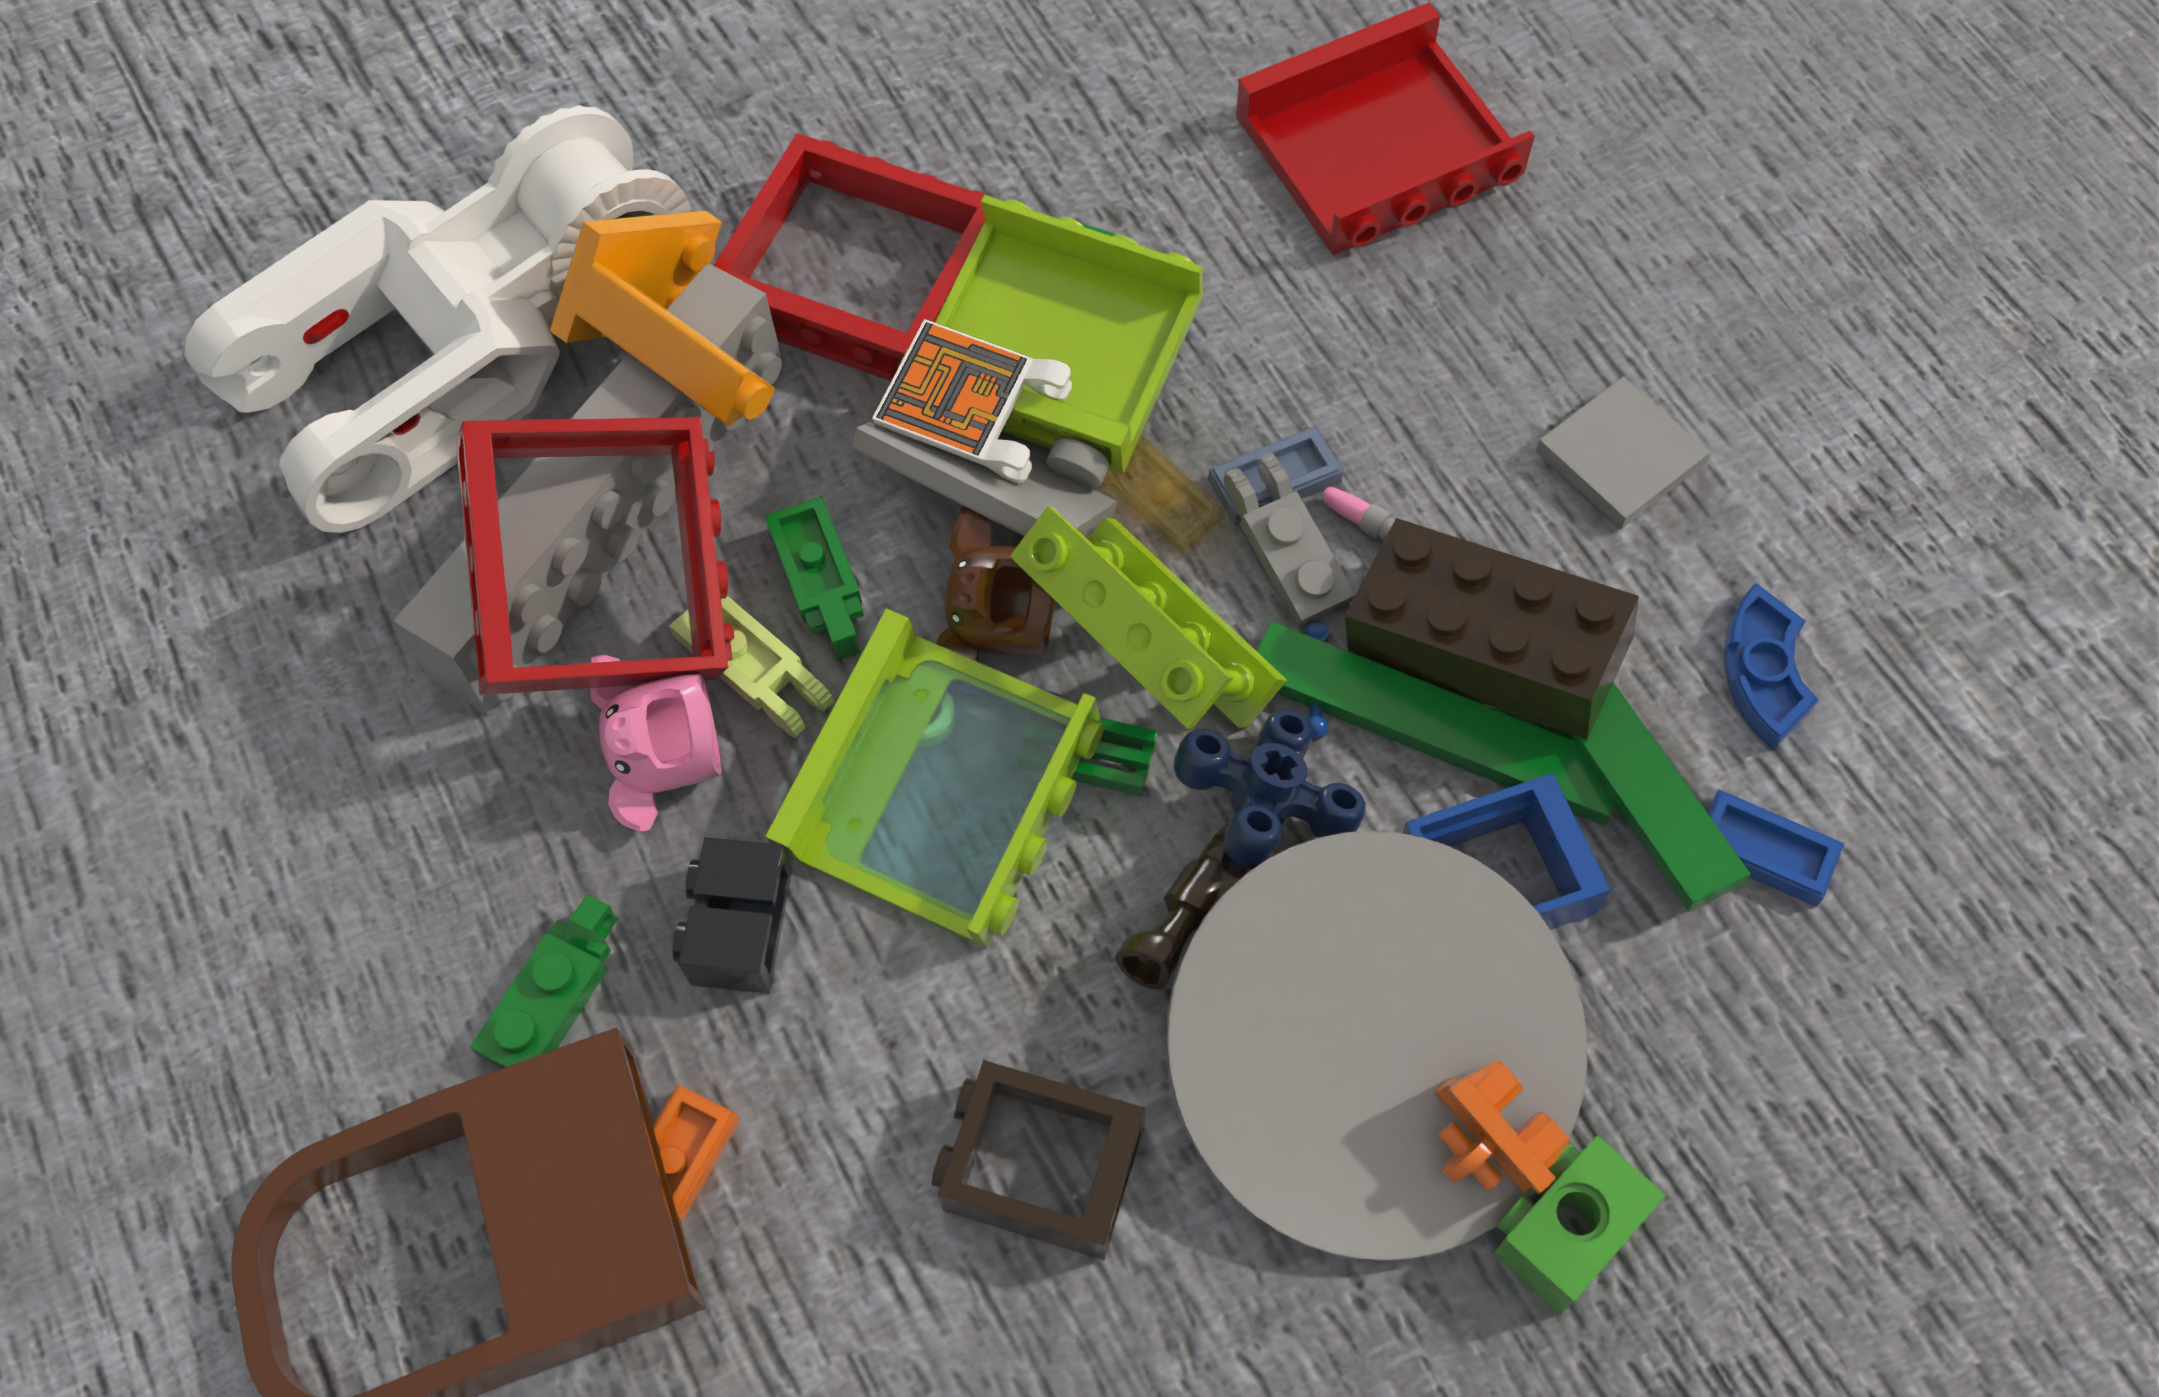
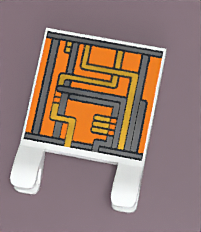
M924 319L872 420L875 425L982 464L1011 482L1024 483L1032 470V463L1029 461L1030 450L1021 443L997 439L1025 385L1042 396L1064 402L1072 389V382L1069 380L1070 368L1063 362L1052 359H1034Z

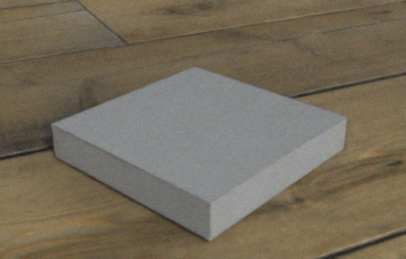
M1624 376L1540 438L1536 448L1538 454L1620 529L1628 525L1705 465L1711 453Z

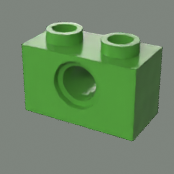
M1598 1135L1582 1152L1570 1143L1556 1162L1549 1168V1171L1556 1179L1540 1200L1535 1203L1524 1194L1497 1225L1507 1237L1493 1254L1559 1315L1575 1302L1666 1196ZM1572 1205L1581 1210L1588 1221V1234L1575 1235L1565 1230L1558 1220L1557 1206Z

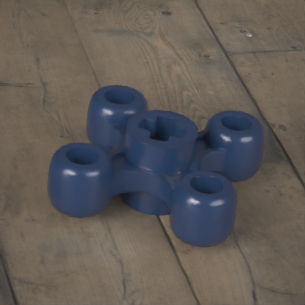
M1280 709L1271 713L1259 732L1257 747L1249 757L1230 751L1227 741L1220 734L1209 729H1196L1189 732L1183 738L1176 751L1173 769L1177 779L1183 785L1195 790H1208L1214 786H1219L1233 793L1231 806L1235 814L1226 828L1223 846L1227 856L1240 866L1256 868L1273 856L1281 841L1282 824L1287 817H1295L1308 822L1311 832L1317 838L1346 832H1357L1365 817V801L1355 788L1343 783H1331L1322 788L1306 781L1307 766L1303 758L1311 745L1313 729L1308 719L1297 711Z

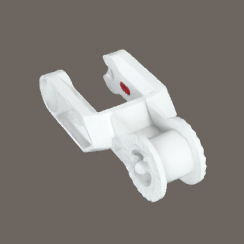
M579 105L573 108H560L553 114L541 116L534 124L523 128L518 137L507 144L504 153L496 160L494 171L488 178V183L446 211L427 201H367L207 309L196 319L186 337L184 355L197 378L218 397L231 404L239 412L250 413L269 409L288 399L304 385L316 362L396 309L434 356L357 409L328 414L307 425L290 441L279 462V467L285 477L288 489L299 510L310 524L323 532L343 533L359 529L381 518L458 463L456 439L462 421L520 420L534 409L560 355L550 327L583 222L692 212V207L685 192L669 176L654 170H632L634 152L631 139L626 130L609 113L596 107ZM260 358L257 362L251 364L253 361Z

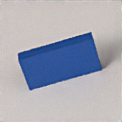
M1718 789L1712 798L1707 813L1751 873L1749 878L1817 907L1824 899L1845 843Z

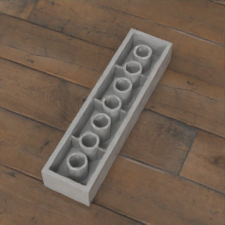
M707 263L667 310L766 382L773 385L780 374L783 361L766 293ZM628 353L571 419L701 417L703 439H708L709 451L711 452L728 430L735 429L741 423L744 416L732 425L727 426ZM672 455L538 457L498 501L513 668L530 667L541 653H546L555 646L566 623L580 607L586 606L595 598L602 580L617 562L623 561L631 555L638 543L639 536L653 519L663 515L670 508L676 494ZM464 540L393 622L433 682L485 714L490 715L501 701L509 699L514 693L479 694L466 543Z

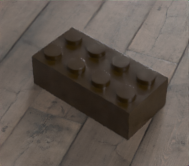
M1396 518L1345 614L1347 647L1351 653L1447 691L1588 740L1634 638L1639 596Z

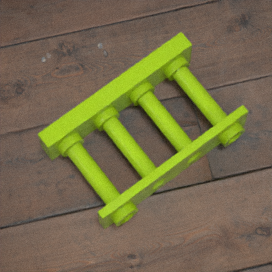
M1047 506L1010 555L1036 583L1187 729H1193L1212 704L1223 712L1238 728H1248L1287 681L1283 675L1116 519L1104 517L1087 539L1054 507Z

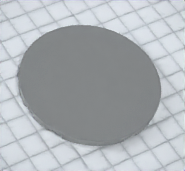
M1346 832L1310 840L1267 859L1233 885L1204 917L1180 961L1171 989L1167 1012L1168 1075L1175 1105L1195 1151L1211 1175L1251 1215L1299 1243L1325 1252L1371 1260L1410 1259L1444 1252L1468 1243L1494 1229L1524 1194L1529 1198L1535 1194L1536 1191L1533 1188L1521 1192L1490 1156L1487 1160L1503 1177L1501 1182L1490 1191H1486L1471 1173L1460 1181L1452 1183L1442 1172L1444 1165L1454 1153L1438 1136L1439 1133L1447 1125L1455 1122L1470 1140L1473 1139V1136L1434 1093L1449 1078L1468 1076L1485 1064L1500 1060L1519 1080L1524 1089L1499 1112L1515 1132L1536 1112H1544L1570 1138L1578 1118L1587 1073V1033L1584 1010L1577 983L1558 941L1536 909L1498 873L1465 853L1423 837L1397 832Z

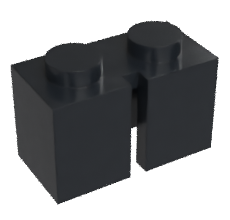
M704 837L700 860H691L686 876V896L688 899L695 900L694 906H690L687 922L680 921L677 924L673 939V959L675 962H679L678 964L691 986L770 994L793 871L784 845Z

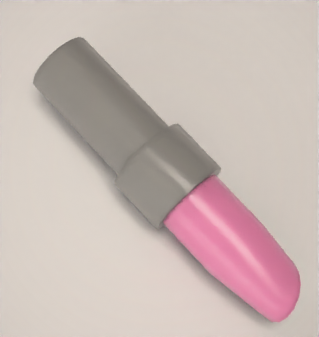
M1327 487L1323 492V500L1327 506L1358 525L1359 530L1376 540H1385L1395 521L1392 513L1376 504L1370 505L1360 498L1335 487Z

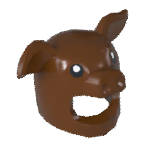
M961 507L949 544V548L956 558L946 580L944 595L945 618L949 627L939 635L936 644L977 662L979 652L1010 655H1045L1049 642L1055 600L1010 557L1016 548L1015 546H992V527L987 517L967 507ZM958 681V682H954L955 684H965V683L959 682V681Z

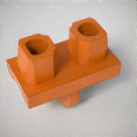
M1500 1060L1491 1061L1468 1076L1449 1078L1434 1092L1473 1136V1139L1470 1140L1455 1122L1447 1125L1439 1133L1438 1136L1454 1153L1444 1165L1442 1172L1452 1183L1460 1181L1471 1173L1486 1191H1490L1503 1179L1501 1174L1487 1160L1490 1156L1521 1192L1533 1188L1536 1193H1541L1556 1179L1549 1171V1168L1567 1147L1570 1138L1544 1112H1536L1516 1132L1499 1112L1524 1089L1519 1080Z

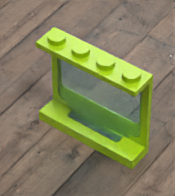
M886 608L765 837L771 844L784 845L787 856L795 861L982 947L988 948L994 934L997 933L1003 936L1015 917L1019 899L1013 897L1024 873L1033 876L1043 860L1048 840L1042 836L1052 816L1062 817L1070 805L1076 789V781L1072 780L1071 777L1081 757L1089 760L1101 741L1105 725L1099 722L1100 714L1096 698L1083 693L1078 705L918 637L908 617Z

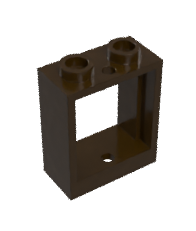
M983 1060L977 1080L966 1078L958 1096L954 1118L963 1122L955 1145L953 1147L944 1144L935 1164L932 1186L940 1188L938 1197L943 1211L1105 1261L1145 1127V1108ZM997 1093L1110 1127L1082 1220L967 1185Z

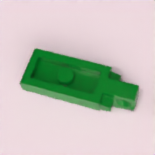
M820 496L764 515L803 623H807L811 634L826 629L837 661L861 653L851 620L864 616L861 607L862 599L823 497Z
M587 894L570 916L567 924L557 920L550 928L549 933L546 932L471 1044L470 1048L476 1055L501 1068H505L558 1048L608 970L604 963L611 949L603 942L618 920L610 905Z

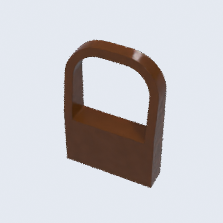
M617 1027L429 1094L317 1141L291 1155L274 1169L256 1190L242 1215L233 1244L231 1265L233 1289L245 1358L252 1380L262 1397H316L299 1381L290 1364L274 1279V1261L277 1246L286 1225L294 1213L311 1196L328 1185L462 1136L466 1138L509 1329L502 1336L478 1344L352 1397H474L705 1309L681 1219L678 1216L673 1201L670 1179L665 1172L660 1154L661 1147L657 1143L654 1122L634 1049Z

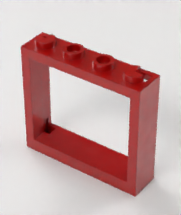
M796 133L713 266L766 293L777 341L892 381L924 319L935 323L985 223L981 201L984 195L987 194L938 180L927 173H917L890 164L879 157H868L838 147L828 140H817ZM809 182L963 233L907 333L750 278Z
M701 417L462 421L456 439L480 695L630 686L654 679L687 674H701L704 681L715 680L728 668V661H733L731 641L735 636L731 623H723L721 599H725L728 594V573L725 562L716 561L714 537L720 536L721 510L718 500L710 499L707 476H711L714 472L715 457L714 451H709L708 439H703ZM672 455L693 657L513 668L494 458Z

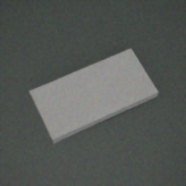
M873 420L855 429L851 444L854 451L1022 536L1027 534L1046 507L1050 506L1054 507L1086 537L1094 532L1104 517H1113L1118 501L1088 486L1054 473L1048 466L1029 458V461L1032 463V470L1025 482L1018 484L1001 477L982 464L875 425Z

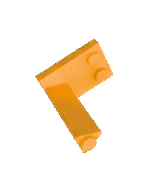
M707 211L583 222L550 331L566 343L602 337L609 338L727 426L732 425L743 416L748 420L760 416L767 408L771 396L775 392V387L667 310L704 266L712 261L715 254V242L722 222Z

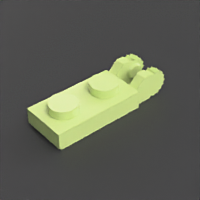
M727 596L725 599H721L723 623H731L735 638L731 641L733 661H728V668L719 677L756 710L759 711L762 708L769 718L778 727L782 728L785 733L796 738L806 729V726L799 713L793 707L787 705L777 693L791 682L798 693L810 705L821 711H825L834 703L832 695L824 684L802 666L799 656L730 597ZM687 609L669 625L672 636L693 654Z

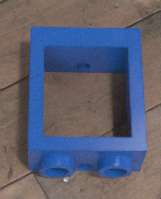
M1553 773L1407 821L1402 834L1423 837L1452 846L1524 821L1560 895L1558 898L1533 906L1550 930L1597 914L1611 891Z

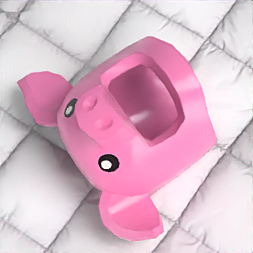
M598 655L591 658V663L621 661L608 655ZM701 674L654 679L630 686L590 688L591 701L602 709L599 719V737L602 753L609 770L616 778L609 789L608 805L613 816L623 826L639 832L650 830L658 814L655 793L696 784L722 775L712 709L705 681Z

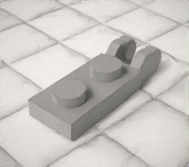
M1270 452L1259 457L1256 464L1259 476L1273 502L1259 508L1256 493L1240 468H1235L1223 474L1224 485L1242 519L1240 522L1241 528L1295 625L1300 627L1351 603L1356 594L1298 492H1292L1286 471L1282 468L1277 457Z

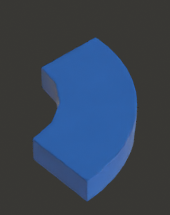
M1755 582L1742 599L1728 627L1724 645V668L1728 687L1741 715L1760 739L1775 750L1814 709L1819 699L1802 682L1794 661L1795 639L1806 620Z

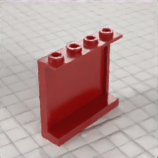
M1430 2L1239 79L1236 118L1333 255L1352 247H1363L1380 235L1401 226L1409 227L1415 225L1427 215L1448 206L1462 205L1474 195L1498 185H1509L1525 174L1535 136L1531 131H1527L1511 138L1436 42L1441 16Z

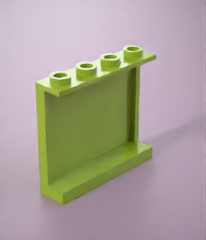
M984 195L981 204L985 223L935 323L1034 359H1052L1067 364L1070 368L1069 380L1072 382V389L1064 402H1059L1042 396L1025 385L1002 432L1052 449L1054 442L1061 438L1081 441L1101 452L1107 458L1110 470L1123 474L1203 299V266L1193 263L1189 258L1178 253L1170 252L1164 254L1140 246L1137 242L1124 235L1109 236L1085 228L1081 223L1072 218H1055L1033 211L1027 205L1017 200L1007 199L1003 201Z

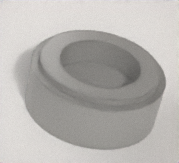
M1070 438L1056 440L1046 459L1047 466L1054 473L1090 488L1101 487L1110 467L1107 458L1097 449Z

